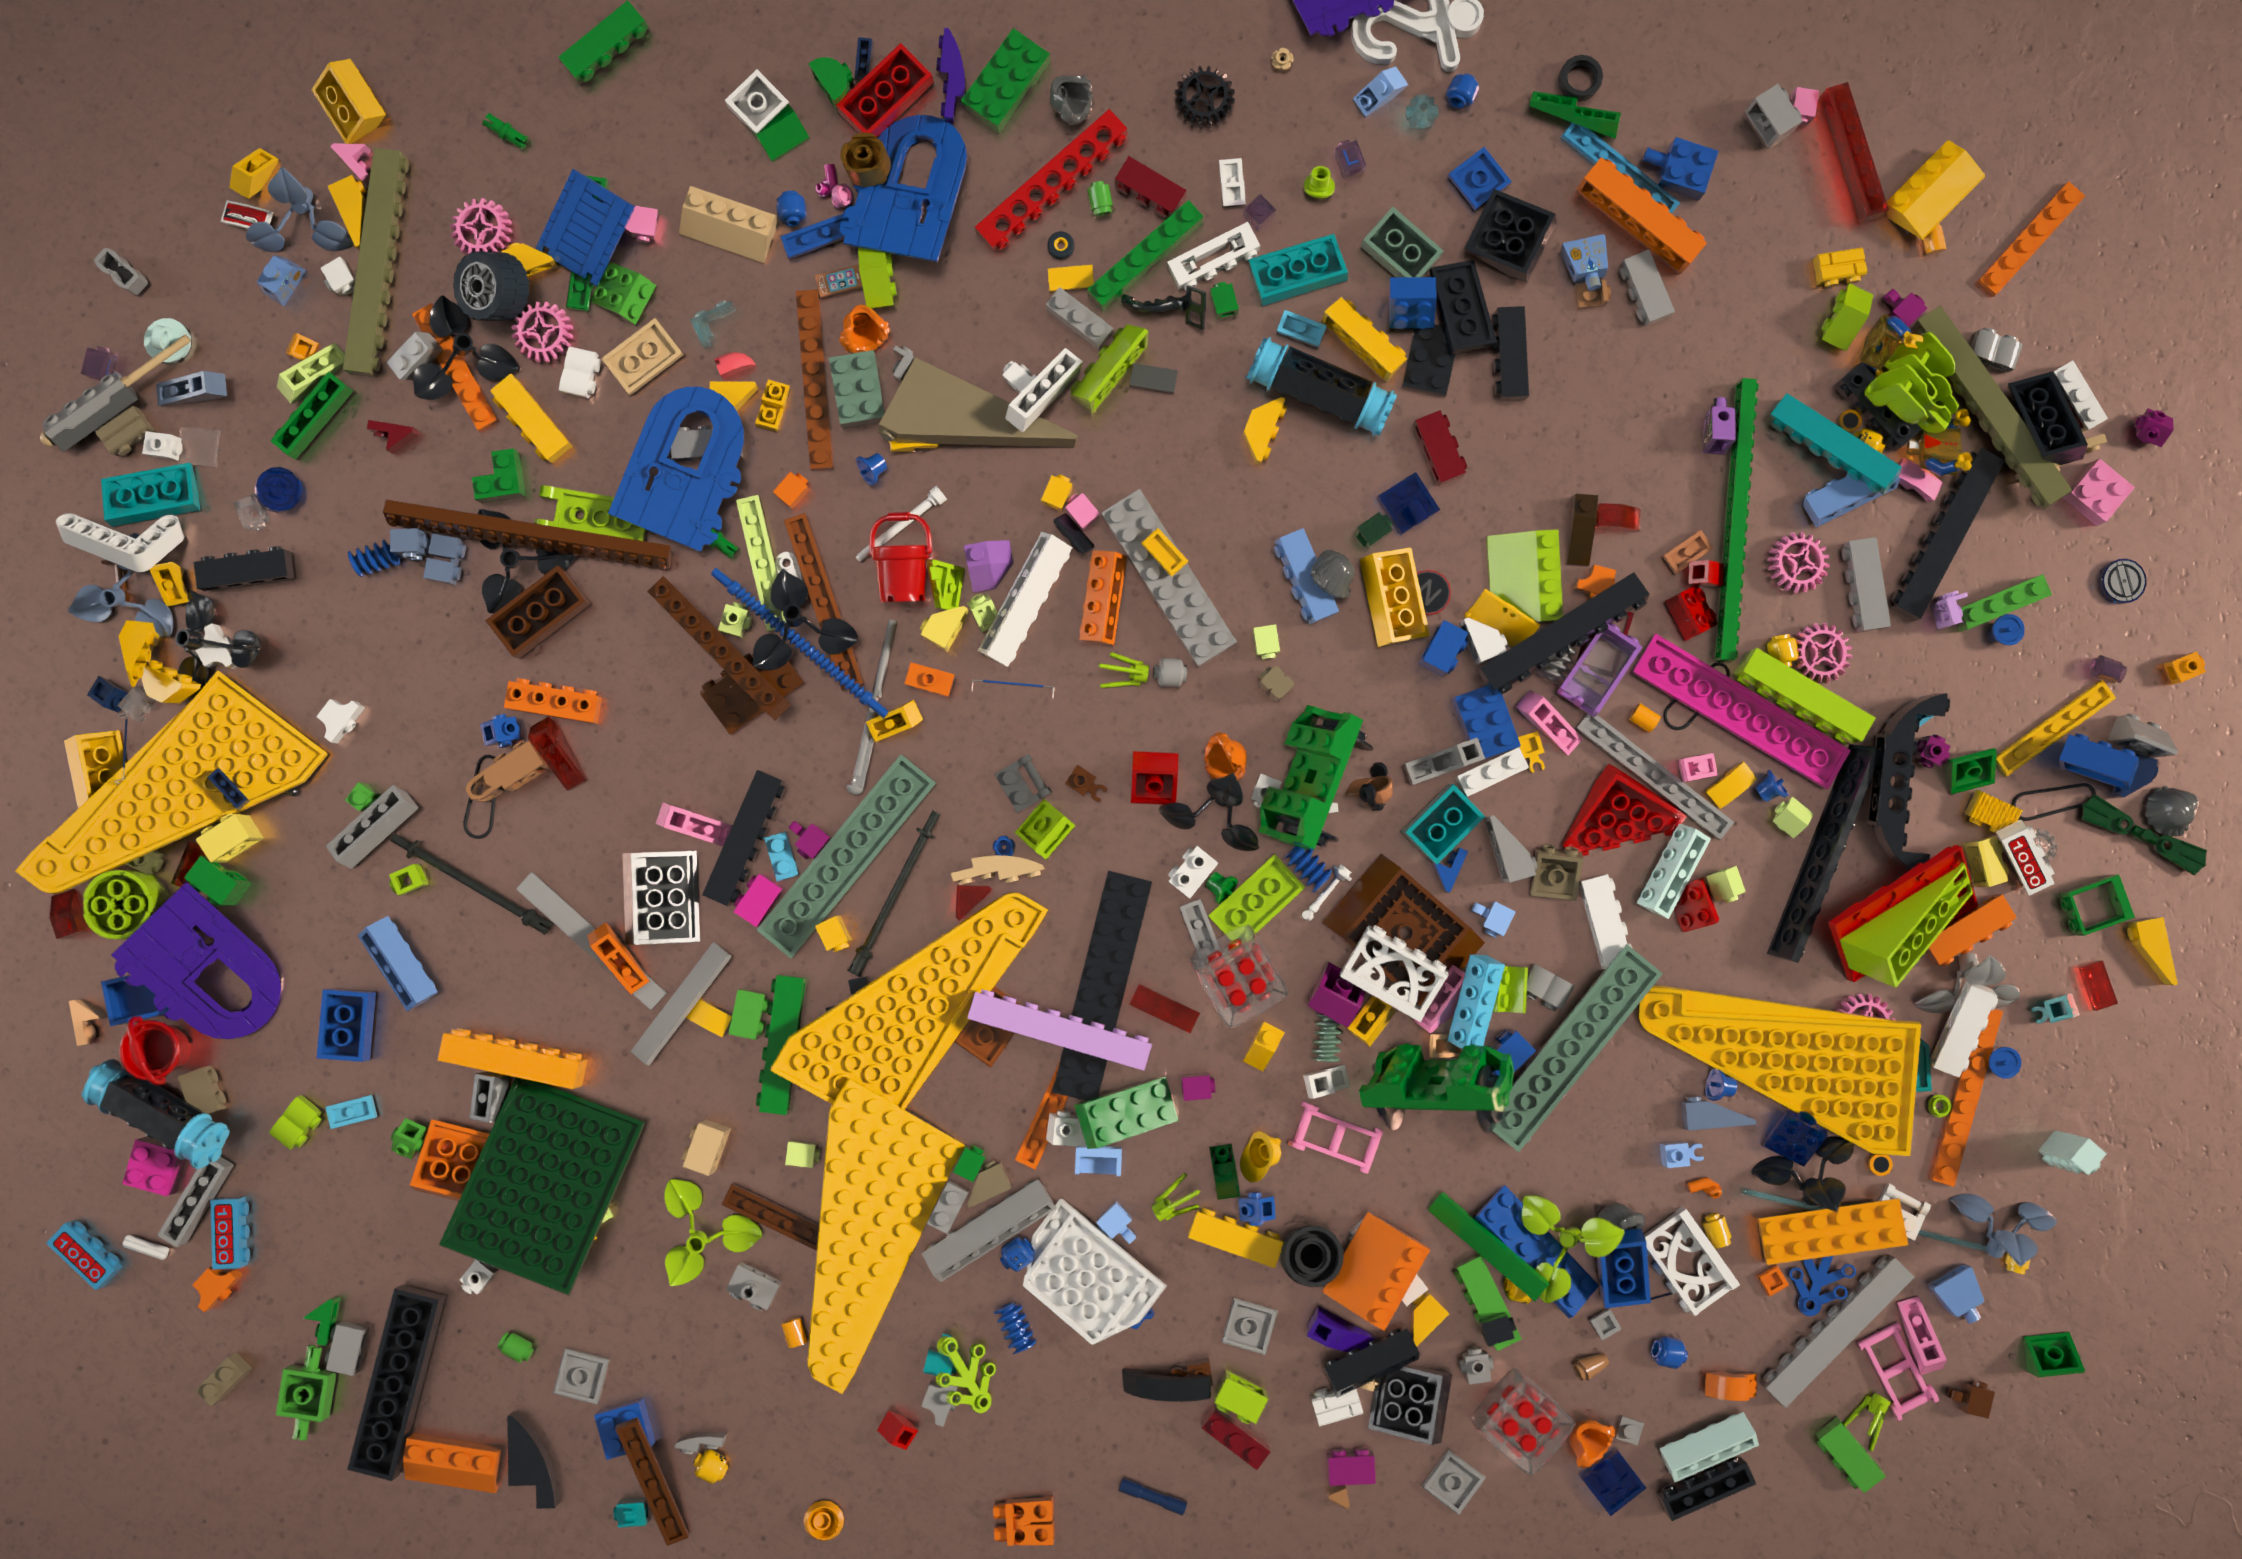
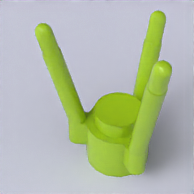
M1110 652L1109 655L1111 657L1132 664L1130 668L1102 663L1098 665L1099 668L1129 673V679H1133L1100 684L1101 688L1140 686L1141 682L1147 683L1149 665H1144L1143 661H1136Z
M1186 1173L1182 1174L1162 1195L1155 1198L1156 1203L1151 1207L1160 1222L1164 1219L1168 1221L1173 1217L1199 1208V1205L1196 1204L1177 1211L1174 1209L1200 1194L1199 1190L1173 1203L1169 1199L1164 1200L1187 1177Z
M1876 1393L1873 1394L1872 1398L1866 1396L1863 1403L1843 1422L1847 1426L1867 1405L1869 1406L1868 1411L1875 1415L1867 1432V1435L1871 1436L1874 1431L1869 1447L1871 1452L1874 1450L1885 1415L1891 1404L1890 1401Z

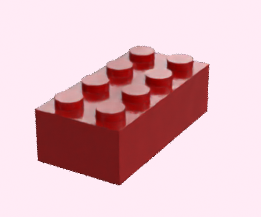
M900 43L836 104L838 113L858 133H871L878 137L934 84L933 76Z

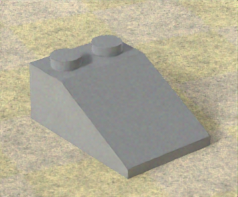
M2129 713L2116 717L2107 742L2151 758L2177 755L2178 749L2168 732L2161 730L2160 725L2153 722H2147L2146 724L2139 721L2140 717Z
M1495 816L1485 817L1484 822L1503 883H1511L1535 876V870L1538 869L1535 857L1530 856V853Z

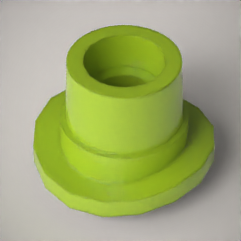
M1325 166L1313 168L1312 173L1304 181L1305 192L1315 198H1328L1335 190V183L1331 177L1330 170Z

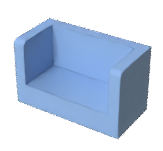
M1076 1146L1075 1175L1091 1173L1121 1176L1122 1147L1103 1146L1097 1149H1087V1147Z

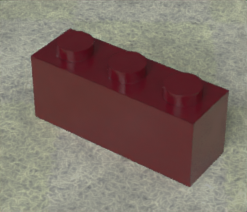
M1130 156L1127 157L1115 177L1117 190L1125 195L1130 193L1135 196L1136 201L1143 206H1152L1155 208V212L1164 218L1170 217L1178 210L1186 197V189Z
M1441 410L1416 419L1413 426L1438 486L1464 476L1467 463L1463 456H1459L1457 448H1459L1458 441L1449 432L1450 422L1446 414L1442 415Z
M1216 1405L1211 1408L1201 1422V1428L1255 1470H1258L1271 1452L1270 1447L1225 1412L1219 1410Z

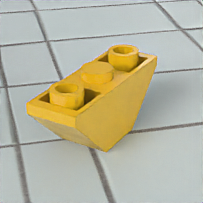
M1283 397L1253 409L1246 424L1243 436L1255 463L1261 465L1262 460L1267 461L1271 448L1267 446L1270 439L1275 440L1279 427L1275 425L1278 418L1283 419L1287 406L1283 405L1285 401Z
M150 660L146 663L143 669V676L141 677L146 695L161 703H181L198 691L201 684L192 681L191 676L178 674V670L174 668L163 667L162 662Z

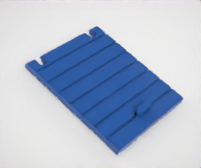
M572 169L535 249L543 252L545 247L549 248L550 250L547 255L584 279L590 273L593 275L590 282L597 286L636 206L577 170Z

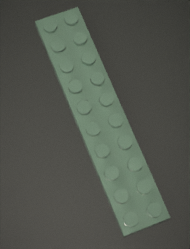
M901 754L756 930L792 959L816 930L815 926L824 921L936 785V782Z
M1625 944L1515 1080L1509 1093V1104L1505 1106L1503 1118L1500 1123H1496L1492 1131L1517 1152H1520L1663 973L1629 945Z

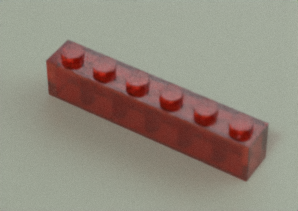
M1846 82L1826 88L1819 97L1859 222L1861 224L1880 218L1889 211L1849 83Z

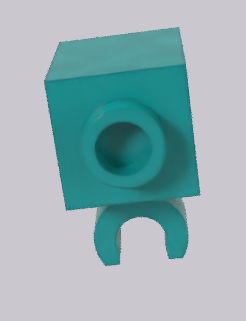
M2072 993L2043 1001L2045 1007L2036 1006L2031 1009L2032 1012L2039 1010L2043 1013V1017L2036 1020L2038 1024L2044 1023L2048 1019H2050L2051 1023L2080 1015Z
M942 1334V1336H941V1337H943V1336L951 1337V1335H947V1334ZM930 1346L923 1373L935 1376L940 1372L948 1373L950 1376L952 1373L956 1374L957 1370L949 1356L940 1354L936 1347Z
M645 1497L620 1499L613 1509L614 1521H618V1528L646 1526L650 1517L649 1504Z

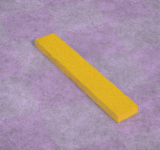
M2104 680L2098 681L1996 755V766L2004 777L2009 776L2116 699L2115 695Z

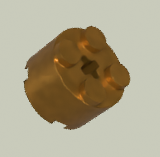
M859 133L852 136V140L847 144L845 142L840 152L841 161L852 183L862 187L885 183L891 169V161L883 142L871 133Z

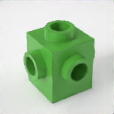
M405 1118L399 1128L396 1127L390 1139L393 1140L391 1150L400 1156H405L412 1160L417 1152H421L426 1127Z

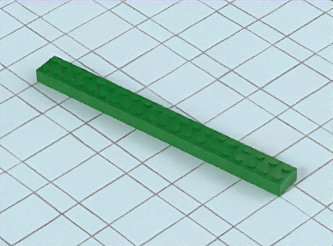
M1742 378L1736 383L1734 405L1735 441L1731 446L1722 563H1724L1723 586H1720L1715 662L1722 663L1733 662L1738 657L1736 644L1738 645L1739 643L1737 631L1740 629L1738 618L1741 615V608H1739L1742 601V594L1740 592L1741 588H1743V580L1741 579L1745 569L1743 560H1745L1746 556L1744 552V546H1746L1747 542L1745 532L1748 529V524L1746 523V518L1749 515L1747 504L1750 502L1748 490L1751 488L1749 476L1752 474L1750 463L1753 461V453H1751L1754 447V439L1752 437L1755 433V425L1753 424L1756 419L1755 406L1758 401L1756 392L1759 388L1757 379Z

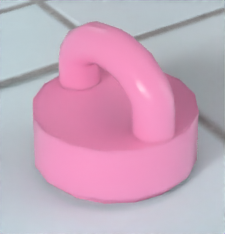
M841 183L832 189V204L834 207L840 208L852 204L854 196L852 189L847 184Z

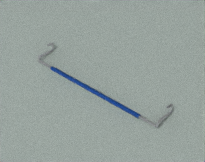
M975 679L972 680L971 692L973 691V681H982V682H988V683H1000V684H1011V685H1022V686H1033V687H1049V688H1053L1052 699L1054 698V687H1053V686H1043V685L1024 684V683H1013V682H1002V681H991V680H975Z

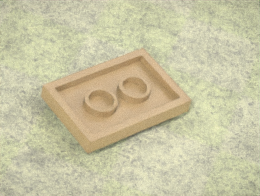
M654 318L601 359L626 392L632 395L684 354L657 319Z

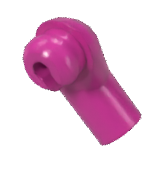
M835 164L824 165L826 178L820 184L817 183L815 187L816 192L821 196H828L838 184Z

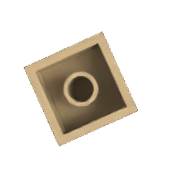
M707 1119L694 1125L689 1136L692 1142L689 1147L685 1148L681 1160H684L683 1167L707 1176L713 1174L719 1164L731 1128Z

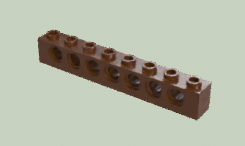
M664 576L647 591L773 720L780 717L791 706Z

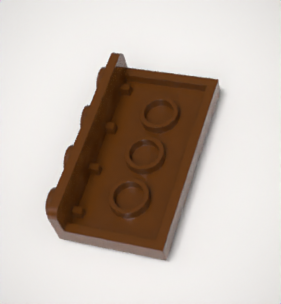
M747 653L744 657L752 665L753 654ZM789 661L783 667L775 670L755 668L783 697L804 683ZM723 670L720 673V678L715 681L710 679L701 686L703 690L700 691V695L727 732L732 734L764 710Z

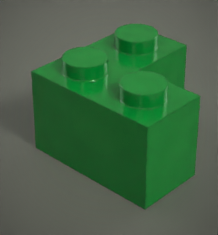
M514 448L492 451L494 474L472 477L474 498L481 504L526 497L520 453Z
M200 856L184 877L197 892L200 893L202 891L208 896L207 900L216 906L237 905L252 885L249 880L237 871L227 870L219 863L210 862L207 856Z

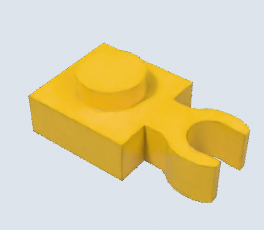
M1538 731L1518 737L1521 744L1519 748L1524 758L1529 759V771L1534 773V763H1538L1541 770H1544L1545 765L1538 756L1545 753Z

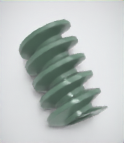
M1316 1014L1322 1021L1315 1023L1321 1030L1314 1032V1035L1320 1037V1039L1313 1041V1044L1319 1046V1048L1312 1050V1053L1318 1055V1057L1311 1060L1322 1062L1340 1061V1058L1334 1055V1053L1341 1052V1048L1335 1046V1044L1342 1043V1039L1336 1037V1035L1343 1034V1030L1337 1027L1342 1024L1336 1023L1333 1019L1323 1014Z

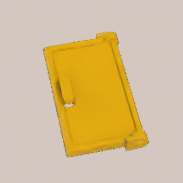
M1484 589L1474 605L1464 615L1465 618L1473 619L1498 630L1500 635L1503 634L1508 645L1511 647L1532 636L1540 627L1539 623L1487 589Z

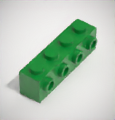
M627 0L558 56V58L579 84L583 81L587 82L600 67H606L611 62V58L616 54L626 51L632 41L642 38L649 27L642 16Z
M328 371L319 380L318 385L304 398L302 404L291 413L286 423L276 431L270 441L286 455L296 460L354 390Z

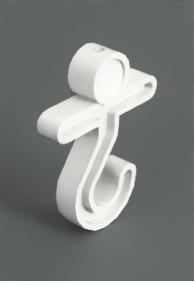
M1394 0L1393 8L1386 13L1381 8H1378L1381 13L1379 16L1370 18L1360 14L1354 18L1352 23V43L1356 52L1364 60L1376 65L1391 64L1396 57V45L1390 41L1376 40L1370 31L1371 26L1375 23L1385 21L1417 37H1425L1435 42L1442 69L1446 72H1453L1457 69L1460 61L1456 37L1469 38L1479 31L1484 17L1483 7L1478 0H1454L1451 5L1449 0H1427L1429 11L1420 12Z

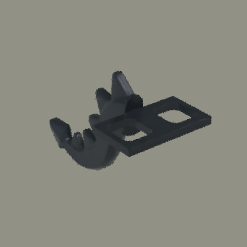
M1188 285L1186 295L1182 297L1170 295L1165 300L1155 299L1154 303L1149 300L1141 303V300L1133 301L1134 297L1122 294L1121 303H1127V305L1139 311L1155 313L1173 309L1181 312L1186 310L1185 323L1201 330L1205 329V291ZM1191 291L1201 295V304L1192 301ZM1191 311L1200 315V325L1191 321Z

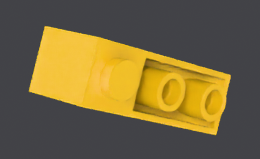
M126 620L119 634V641L131 687H135L138 679L143 676V669L146 663L150 661L154 647L158 645L159 634L156 633L153 623Z

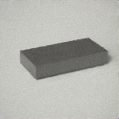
M1133 363L1130 387L1174 394L1178 370Z

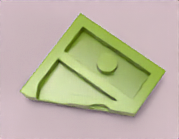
M927 559L926 563L935 608L946 611L958 608L965 568L934 559Z

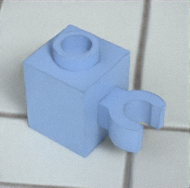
M1492 901L1489 909L1474 903L1470 910L1484 917L1480 926L1486 928L1484 933L1494 938L1497 935H1505L1516 912L1495 901Z
M1684 1141L1660 1143L1662 1166L1666 1168L1690 1166V1158L1695 1161L1704 1160L1703 1156H1695L1694 1154L1696 1148L1703 1147L1702 1144L1693 1143L1688 1148V1143Z
M1117 1201L1096 1220L1097 1228L1111 1239L1120 1233L1130 1244L1136 1238V1235L1126 1226L1132 1220V1217Z

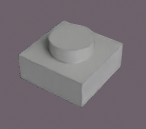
M1609 1308L1589 1319L1602 1341L1622 1329Z
M1620 1415L1614 1438L1638 1446L1644 1423Z

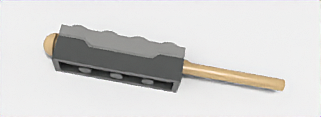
M186 334L128 376L122 378L117 371L112 375L104 376L98 385L93 388H87L81 397L75 401H69L57 414L49 415L44 420V431L40 435L42 444L47 447L57 445L65 452L138 400L135 390L130 385L190 343L191 339Z

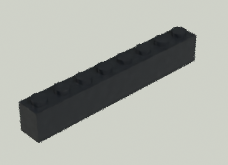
M1982 447L1974 452H1970L1973 459L1970 462L1971 468L1968 471H1960L1956 476L1954 490H1950L1944 499L1946 505L1942 511L1940 510L1933 520L1935 525L1932 531L1929 530L1923 538L1925 544L1922 550H1918L1912 559V562H1914L1911 570L1908 569L1902 578L1904 584L1900 590H1896L1891 599L1893 604L1890 609L1913 621L1922 618L2005 462L2004 459Z
M1635 572L1480 667L1479 675L1493 696L1498 693L1502 695L1512 688V684L1518 680L1522 683L1532 676L1531 672L1536 669L1541 671L1551 664L1550 661L1555 657L1560 659L1570 652L1569 649L1577 645L1580 647L1589 641V636L1596 633L1599 635L1603 633L1613 621L1616 623L1622 621L1628 616L1627 613L1633 609L1638 611L1647 604L1646 601L1650 594Z

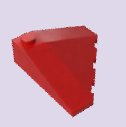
M1608 764L1594 783L1562 846L1575 847L1578 849V852H1582V855L1586 856L1589 855V850L1602 847L1603 851L1619 848L1620 843L1633 840V843L1636 844L1651 840V835L1663 832L1665 836L1673 835L1678 824H1682L1687 815L1626 773Z

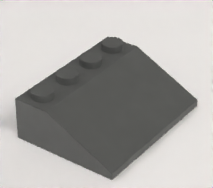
M697 851L622 854L625 945L700 942Z

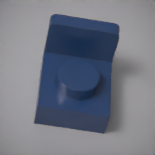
M98 676L87 696L102 707L119 713L128 700L130 693L118 688L106 678Z

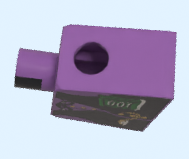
M1718 397L1714 398L1713 407L1705 416L1703 453L1725 455L1735 441V409L1727 407L1726 398Z

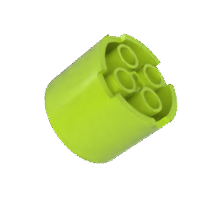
M128 870L105 872L94 878L87 886L83 895L85 897V915L83 916L88 926L96 934L107 939H127L170 898V894L165 884L153 874Z

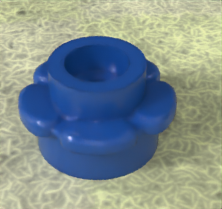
M1000 836L998 840L994 841L993 850H995L996 855H1013L1015 843L1012 839H1008L1007 836Z

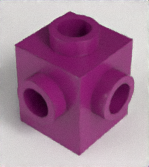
M2147 408L2143 415L2138 416L2134 424L2136 438H2139L2144 443H2152L2159 447L2164 445L2174 430L2172 417L2167 416L2162 411H2154Z
M1936 734L1925 736L1917 742L1916 755H1913V758L1919 760V764L1930 769L1944 765L1949 759L1950 753L1948 751L1951 746L1945 743L1946 740Z

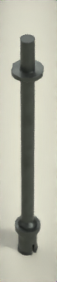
M932 810L923 830L917 827L916 831L920 835L865 943L856 948V955L847 969L850 973L860 977L867 961L872 959L871 949L928 838H935L931 832L940 816L939 813Z
M397 834L391 837V842L408 851L406 854L408 859L415 855L520 917L524 926L529 925L543 933V935L548 933L545 927L551 928L553 923L537 915L535 910H524L419 848V840L412 844Z

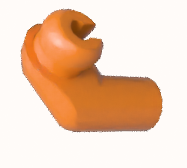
M1708 1177L1687 1182L1690 1193L1702 1190L1713 1199H1717L1722 1195L1720 1185Z

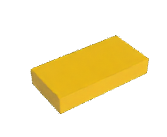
M1093 266L1048 268L1050 292H1056L1059 287L1064 291L1088 289L1094 283Z
M1159 528L1141 542L1142 546L1171 577L1189 562Z

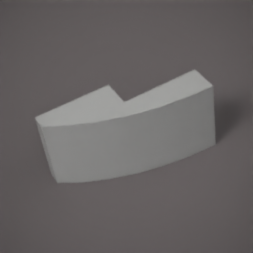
M703 1432L680 1438L675 1443V1448L680 1449V1452L684 1454L698 1452L701 1444H705L704 1447L709 1449H718V1447L724 1445L727 1433Z

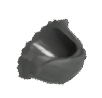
M1063 75L1056 77L1052 81L1050 104L1069 125H1078L1088 116L1093 102V86L1091 81L1085 75Z
M1333 550L1323 551L1312 565V570H1310L1314 584H1317L1329 596L1340 599L1348 598L1351 591L1349 585L1355 576L1354 565L1345 555Z
M2167 786L2156 788L2148 797L2149 801L2146 805L2145 816L2148 818V824L2153 825L2156 833L2168 836H2182L2184 831L2189 829L2190 823H2192L2196 816L2199 800L2196 795L2187 791L2168 788Z
M1620 1203L1609 1204L1597 1217L1605 1219L1623 1230L1640 1228L1642 1230L1645 1223V1216L1643 1214L1635 1212Z

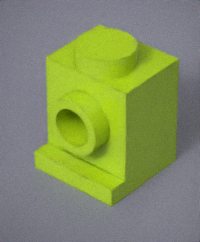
M412 864L389 874L391 879L389 885L398 896H403L429 885L420 864ZM408 876L412 881L410 885H407L405 882Z

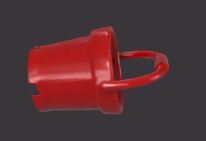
M910 512L888 513V515L880 517L873 524L869 536V553L872 556V560L876 562L880 602L925 601L926 560L929 559L932 553L930 528L924 519ZM916 520L925 531L926 545L875 547V533L878 527L885 521Z
M141 1016L129 1019L128 1030L122 1037L119 1048L121 1063L126 1071L137 1079L150 1081L154 1085L165 1084V1077L177 1067L185 1064L190 1057L192 1046L186 1037L188 1034L178 1026L154 1020L143 1021Z

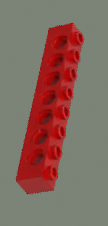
M1109 108L975 226L976 234L993 252L997 249L1002 250L1009 243V238L1014 234L1017 236L1024 231L1026 223L1031 219L1035 221L1043 213L1042 209L1048 204L1049 206L1055 204L1060 198L1059 195L1064 190L1069 191L1077 183L1075 180L1081 175H1088L1098 160L1100 162L1105 160L1110 154L1109 151L1115 145L1117 147L1121 146L1127 139V127ZM1101 134H1106L1109 140L1100 142L1097 137ZM1083 149H1090L1093 153L1089 157H1084L1080 152ZM1071 163L1076 168L1068 172L1064 170V166ZM1055 178L1059 183L1052 187L1047 184V181ZM1033 193H1039L1042 195V198L1039 201H1032L1030 196ZM1016 208H1023L1025 213L1022 216H1016L1013 214V211ZM1001 222L1008 224V228L1005 231H999L996 226Z

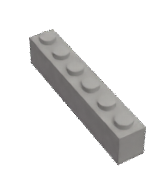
M1038 1179L1028 1182L1024 1185L1023 1189L1008 1195L1000 1204L989 1207L984 1214L969 1220L959 1230L950 1232L945 1239L930 1245L921 1254L933 1276L942 1282L1056 1209V1206Z

